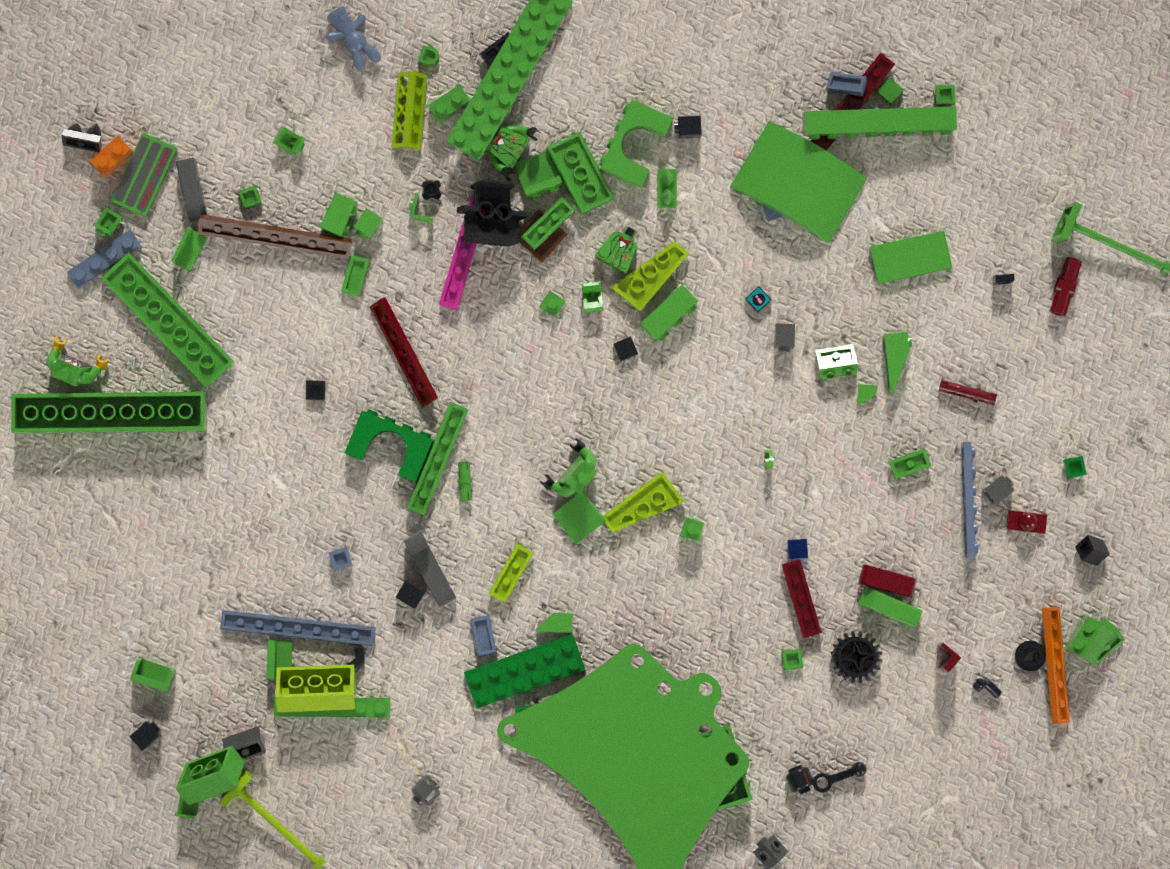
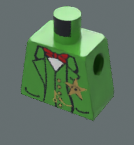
M626 227L622 235L614 231L596 252L595 258L620 273L627 275L637 249V244L632 242L636 231L630 227Z

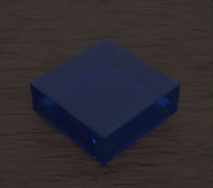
M807 539L787 540L789 559L808 558Z

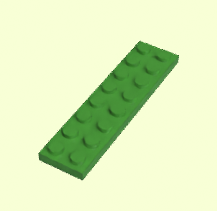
M129 252L101 278L206 388L212 385L235 363Z

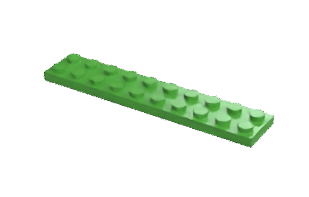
M529 0L448 137L447 144L477 161L481 160L572 5V0Z

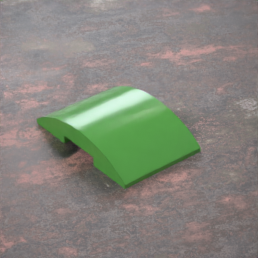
M768 121L730 187L755 202L774 210L796 223L798 227L829 244L867 178L818 145Z

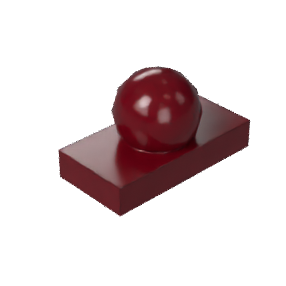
M1008 510L1007 530L1046 533V514Z

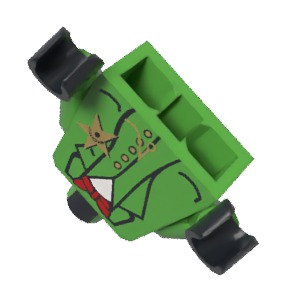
M502 127L498 134H495L487 150L489 153L488 159L493 169L504 175L508 181H511L508 175L510 173L516 175L513 166L530 140L528 137L537 141L538 139L533 135L535 132H541L535 127Z

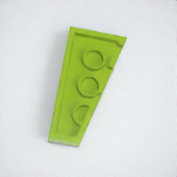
M674 241L635 271L624 277V279L613 285L611 289L641 312L689 253Z
M660 472L603 515L606 520L605 524L614 533L685 503V501L665 474Z

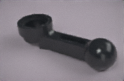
M856 762L852 765V768L832 775L819 773L813 779V787L820 793L827 792L834 782L852 776H864L867 772V767L862 762ZM825 777L828 780L827 787L820 788L817 785L818 778Z

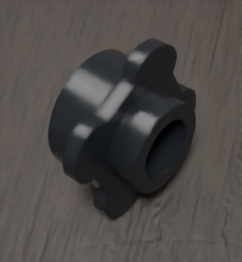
M437 180L434 182L424 181L422 183L424 188L423 198L425 200L429 198L439 199L441 197L439 192L441 183Z

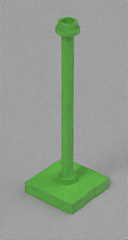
M1074 202L1065 206L1051 241L1057 244L1066 241L1071 231L1074 230L1160 269L1161 274H1168L1170 272L1169 261L1165 260L1163 263L1077 224L1076 219L1082 204Z

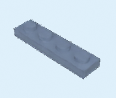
M130 229L67 271V273L79 289L119 262L128 252L131 254L142 245Z

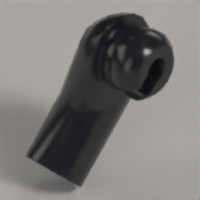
M355 647V658L350 663H346V665H354L356 673L365 664L364 647Z
M982 678L976 679V682L972 685L978 692L985 688L995 698H998L1002 693L992 681Z

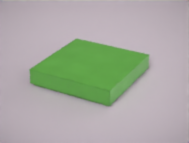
M584 491L577 494L553 513L575 544H578L606 522Z

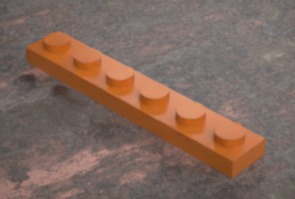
M1060 607L1042 608L1052 724L1069 723Z

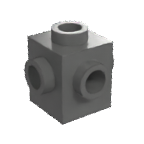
M774 834L769 838L764 836L756 843L758 847L753 851L767 869L777 864L789 852Z

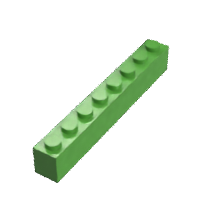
M956 107L805 111L802 113L803 136H809V139H820V136H828V139H837L839 135H846V138H858V134H865L866 138L877 137V134H884V137H894L895 133H903V136H914V133L921 132V136L933 135V132H940V135H951V131L957 130Z

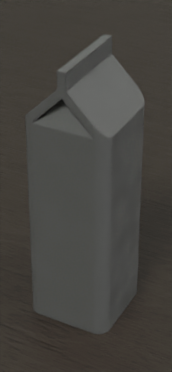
M195 158L176 161L189 222L197 221L200 214L207 215L197 161Z

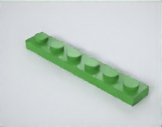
M453 402L449 403L406 506L407 509L423 516L425 515L468 412L467 408Z
M274 697V716L390 718V698H356L354 710L277 712L276 697Z

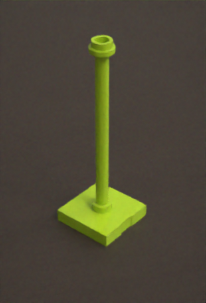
M246 769L240 776L237 787L232 791L225 792L220 797L219 802L226 807L235 796L241 797L314 864L312 866L314 869H320L326 863L323 860L324 858L322 856L318 858L245 791L246 788L244 786L252 779L253 775Z

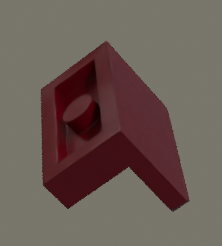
M939 643L937 647L948 655L939 666V669L944 673H949L961 657L945 643Z

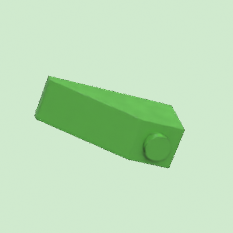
M907 332L883 335L889 393L895 391L909 353V348H912L911 336L908 337Z

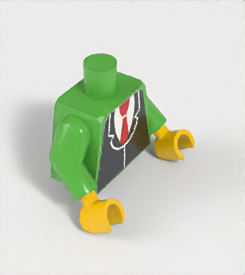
M58 336L54 339L53 348L46 361L47 367L52 370V377L72 386L92 384L101 373V370H106L108 366V358L106 361H101L102 355L97 357L96 366H91L62 352L60 353L64 348L66 339L60 343L57 341Z

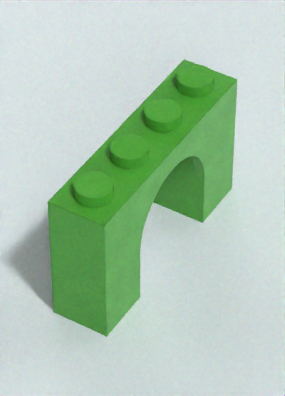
M631 100L630 104L626 103L622 114H625L623 120H618L614 131L617 133L615 137H611L606 148L609 149L607 155H602L598 165L601 166V172L642 190L650 169L630 161L622 151V141L629 132L637 129H644L666 138L674 118L635 100Z

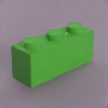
M681 285L644 319L640 326L655 342L658 339L662 341L670 334L668 330L672 326L676 328L684 321L682 317L686 313L690 315L697 309L696 304L698 300Z

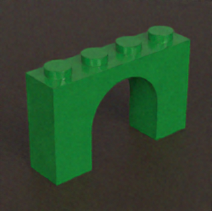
M367 409V412L362 410L344 453L364 461L370 444L377 435L384 432L396 433L404 439L407 449L398 476L416 483L434 441L431 439V434L423 431L420 434L413 431L414 428L403 423L402 426L395 424L396 420L385 416L382 419L377 417L378 413Z

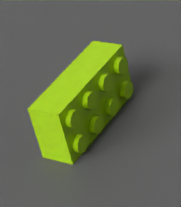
M354 665L277 668V712L355 709L356 676Z

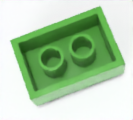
M230 746L187 762L176 790L188 805L200 803L210 797H216L221 793L232 791L237 787L245 761L234 747Z

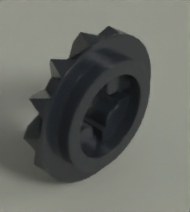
M1025 641L1015 650V660L1017 665L1023 670L1036 671L1043 666L1046 653L1038 642ZM1026 651L1030 653L1037 651L1033 655L1034 661L1030 659L1024 661L1027 656Z

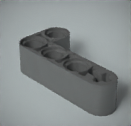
M418 532L403 540L438 606L442 607L455 600L456 596L423 534Z

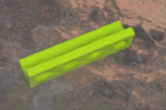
M415 71L398 73L391 148L421 150L427 75ZM408 77V84L404 87V78ZM406 96V103L403 106L402 99ZM403 114H404V116H405V121H404L403 124L401 125L400 120H401V117H402ZM403 134V143H399V136Z

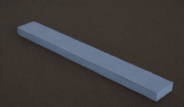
M222 610L220 629L365 646H374L376 627L227 610Z

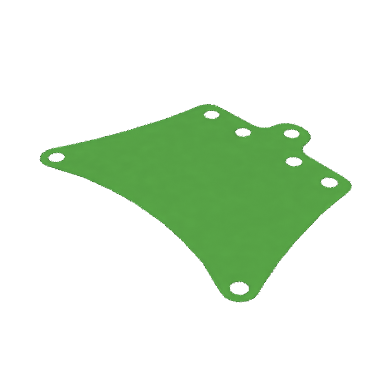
M638 644L627 645L599 668L557 694L500 721L497 728V734L501 741L537 758L575 786L597 808L621 839L633 858L637 869H682L689 853L716 809L749 767L747 754L714 718V708L722 695L721 687L717 680L705 673H698L687 680H677ZM638 654L643 657L644 662L641 667L635 668L631 665L630 660L633 655ZM667 682L670 684L671 691L669 694L661 695L658 692L659 683ZM704 682L711 684L713 689L712 693L708 696H704L699 692V687ZM513 724L516 726L517 734L514 737H507L505 735L504 728L506 725ZM708 724L712 728V734L709 737L700 736L699 728L701 725ZM733 752L738 755L739 761L736 765L730 766L726 763L725 758L728 753Z

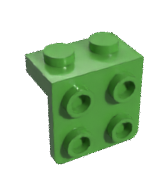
M547 151L515 163V169L526 199H536L541 197L542 193L548 191L553 193L560 190L559 187H562L561 178Z

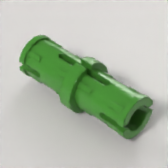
M458 462L459 479L457 484H459L460 489L459 501L472 500L470 462Z

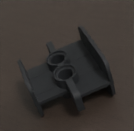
M486 179L470 185V189L474 190V206L461 205L457 207V213L464 214V236L460 237V241L506 247L513 246L522 241V238L518 237L519 220L527 218V212L513 211L510 207V190L514 188V183ZM481 208L484 209L485 216L481 213ZM498 210L503 213V218L500 217Z

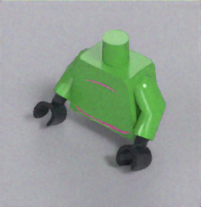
M575 438L577 444L575 446L570 444V447L580 454L560 479L554 482L546 474L544 476L548 480L546 482L540 481L545 489H552V491L563 497L580 494L597 473L595 469L597 464L596 457L578 438Z

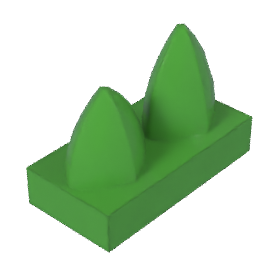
M658 169L657 208H676L677 169Z

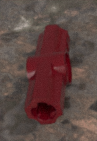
M1070 257L1065 258L1061 274L1058 276L1054 287L1055 294L1049 312L1058 316H1066L1070 300L1074 296L1078 282L1076 280L1082 261Z

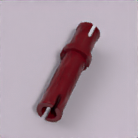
M942 379L938 390L939 392L971 399L976 403L979 401L993 406L997 398L996 393L981 390L979 387L977 389Z

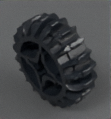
M851 631V638L845 633L843 634L845 641L841 638L837 639L840 646L833 644L837 652L831 651L830 654L836 655V659H831L830 661L831 663L837 662L833 670L840 668V671L837 673L838 676L845 673L843 680L847 681L849 676H851V683L855 682L856 677L858 682L862 683V676L868 681L870 680L868 673L872 676L876 675L873 668L880 670L876 662L882 663V659H877V655H882V652H876L875 649H878L880 645L873 646L872 644L876 639L872 638L868 641V633L862 638V631L858 632L857 637H855V632ZM857 641L866 644L871 652H861ZM851 642L850 654L841 656L845 645ZM855 651H857L858 655H866L861 657L857 663L856 660L847 659L852 657ZM872 658L870 666L862 672L863 660ZM842 662H852L856 673L848 671Z

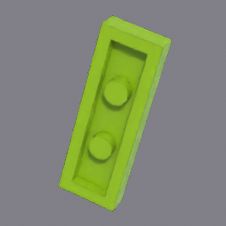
M517 543L488 594L506 603L534 553Z

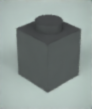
M776 323L774 348H778L779 352H790V349H793L795 346V324Z
M1001 475L982 491L992 504L996 505L1014 491L1012 487L1014 484L1007 476L1004 478Z

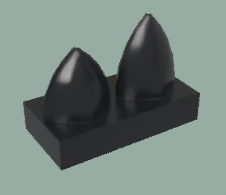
M78 123L62 131L63 146L94 152L101 151V130L97 123L91 126L86 133H82Z

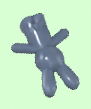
M342 6L327 16V20L333 24L337 32L327 33L325 38L326 40L344 39L345 47L352 53L356 69L362 72L365 69V61L361 51L371 61L376 63L381 60V55L367 43L364 34L357 31L364 23L365 16L359 15L353 23L345 7Z

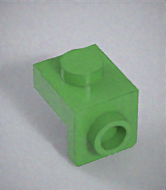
M281 126L272 143L290 154L297 155L303 150L306 138L298 136Z
M106 207L98 221L93 223V226L97 228L95 232L103 237L106 235L112 237L123 217Z
M591 281L581 284L584 312L604 311L601 283Z

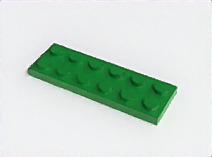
M571 634L464 672L477 709L577 674L586 669L574 635Z

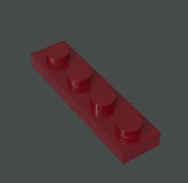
M798 559L781 564L802 637L806 638L822 633L801 560Z

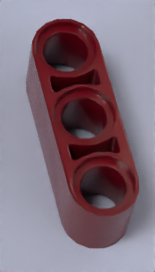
M863 564L858 583L912 598L917 579Z

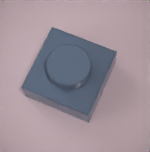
M348 547L329 552L334 571L353 566Z

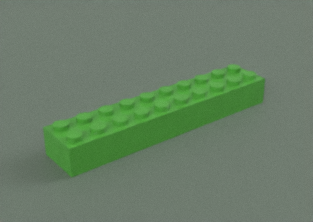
M207 393L11 394V433L207 432Z

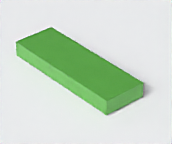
M561 197L521 238L535 251L575 212V209Z

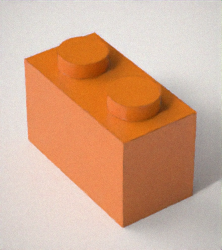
M117 136L90 162L107 178L133 155V151Z

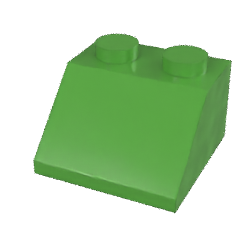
M1083 616L1065 645L1064 650L1094 665L1112 636L1113 631L1103 623L1089 616Z

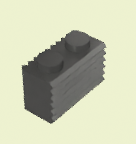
M259 726L222 739L223 749L233 746L243 760L266 753L264 736Z

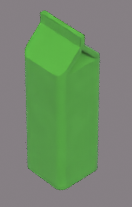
M868 587L864 588L858 605L913 629L917 627L923 610Z

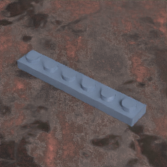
M971 442L961 443L965 558H974L975 554H978V542H975L978 526L977 523H974V515H977V504H973V496H976V485H973L976 468L975 465H972V458H975V447L971 446Z

